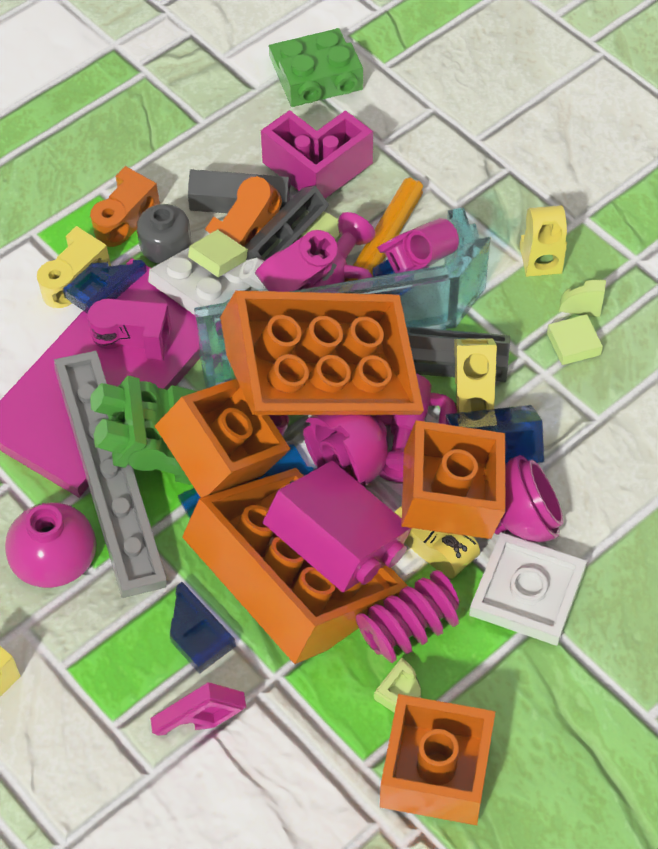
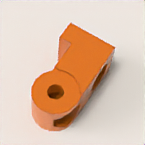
M126 166L115 176L117 188L108 199L96 203L90 213L95 238L107 245V247H114L124 243L137 230V221L141 213L149 207L160 204L157 183Z
M258 176L250 177L239 186L237 200L223 221L213 216L205 230L208 233H212L218 229L244 247L279 212L282 205L281 195L264 178Z

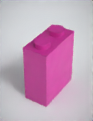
M333 460L279 489L263 521L265 526L343 593L359 582L363 585L367 584L374 578L379 569L385 565L391 568L397 564L407 550L404 542L412 529L401 527V517Z

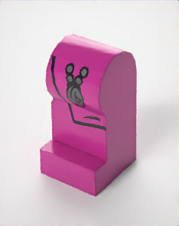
M102 299L90 307L87 318L92 339L99 347L112 349L124 345L127 347L144 348L147 359L163 360L171 331L168 304Z

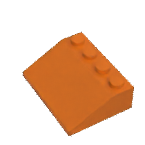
M235 290L220 316L226 356L252 415H421L424 411L400 295Z
M297 468L199 498L182 536L294 664L328 651L358 629L356 615L362 613L368 616V609L375 604L383 606L384 600L391 595L399 598L400 590L408 586L392 568L385 565L379 569L370 582L365 585L359 582L343 593L263 524L277 491L304 476Z

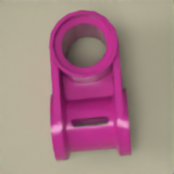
M439 218L398 235L377 248L380 253H385L396 274L393 280L398 285L430 268V265L456 251L459 244V236L451 222L447 219Z
M323 230L308 232L286 249L273 254L257 268L255 275L268 291L305 292L330 272L338 252L337 242L332 235Z

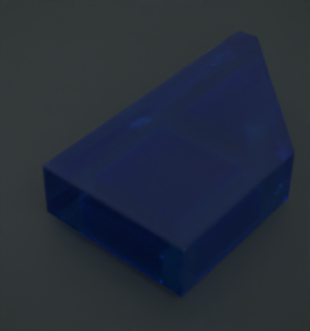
M133 260L132 264L109 266L108 262L91 263L71 283L63 288L64 298L88 314V310L95 302L102 299H117L147 272L146 264L142 260Z
M183 582L179 583L176 587V601L171 622L170 640L200 674L235 648L236 642L235 638Z

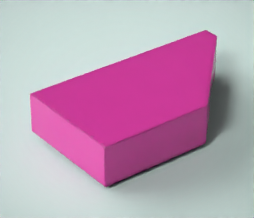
M208 682L151 717L152 733L158 736L167 735L169 731L177 726L189 723L195 724V730L214 728L246 708L245 694L242 691Z

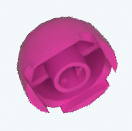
M312 415L305 421L309 422L310 425L303 429L304 440L317 468L333 460L364 487L368 486L382 472L388 453L387 430L384 423L376 415Z

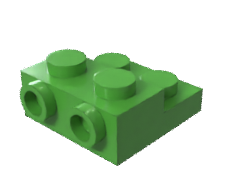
M340 28L268 45L269 57L291 107L363 90L362 64L352 43H346Z

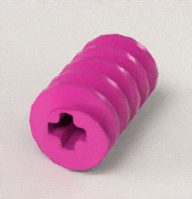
M435 570L430 574V579L423 577L415 582L414 588L407 586L400 590L399 598L391 595L384 600L383 606L375 604L368 609V616L362 613L356 615V623L369 647L376 654H382L387 661L393 663L397 661L394 646L397 645L406 654L412 652L409 639L411 636L421 645H424L428 642L425 628L429 627L437 636L443 634L442 618L452 627L457 626L459 619L456 610L459 609V599L448 577L441 571Z

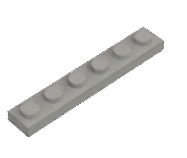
M97 351L54 359V369L121 598L166 588V575L133 468L129 464L126 468L114 466L112 452L96 448L94 444L96 426L103 418L108 419V415L91 410V394L101 383L107 384Z

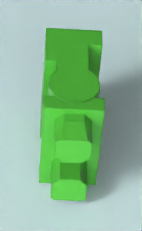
M127 376L119 386L101 383L90 396L91 410L108 415V419L103 418L95 428V447L112 452L114 466L126 468L129 464L132 468L141 471L156 469L175 474L176 482L191 485L192 483L160 436L155 425L181 397L197 391L171 385L168 390L161 389L154 383L140 381L139 378Z

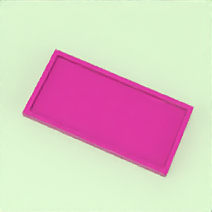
M133 258L126 263L0 400V451L78 498L87 490L89 485L54 369V359L97 351L107 384L119 386L127 376L139 378L140 381L156 384L158 388L168 390L171 385L177 386L223 332L220 317L206 324L150 284L148 279L149 269L151 268ZM102 299L168 304L171 331L163 360L147 359L144 348L127 347L124 345L112 349L99 347L92 339L87 318L90 307Z

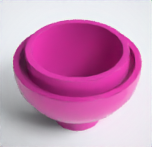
M522 455L512 458L505 463V513L494 533L499 535L500 532L503 533L509 530L513 535L526 541L540 543L558 538L560 535L559 527L564 522L563 514L548 478L534 460L527 461Z
M63 503L38 504L21 513L11 524L6 536V558L13 573L22 581L43 588L62 586L79 578L91 565L96 553L95 533L88 519L76 508ZM44 527H53L48 532H40Z

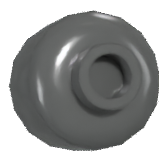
M158 204L149 207L141 213L137 221L138 241L144 257L148 260L160 264L189 248L191 245L189 219L179 207L170 204Z

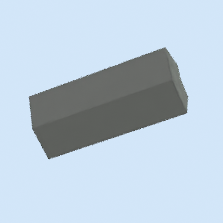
M190 169L188 183L189 210L228 214L237 200L239 186L244 180L256 176L264 178L280 193L282 198L281 210L290 201L291 178Z
M316 186L301 188L244 246L248 249L246 260L259 258L265 261L273 254L286 249L298 240V237L329 206V203ZM306 210L309 211V213L293 229H291L290 226ZM278 238L282 241L263 259L261 256Z
M407 327L416 374L455 378L454 339L493 338L497 345L495 381L506 382L510 335Z

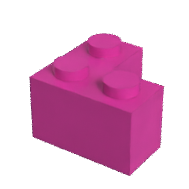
M290 110L261 130L262 163L279 176L291 178V186L298 191L301 188L316 186L323 197L327 198L373 164V131L346 110L317 131Z

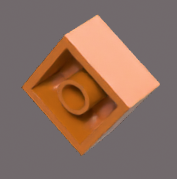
M237 378L181 397L155 425L160 436L201 498L262 477L291 449L269 415H252Z
M415 420L404 448L401 527L491 539L505 513V433Z
M398 694L380 786V808L477 826L496 711Z

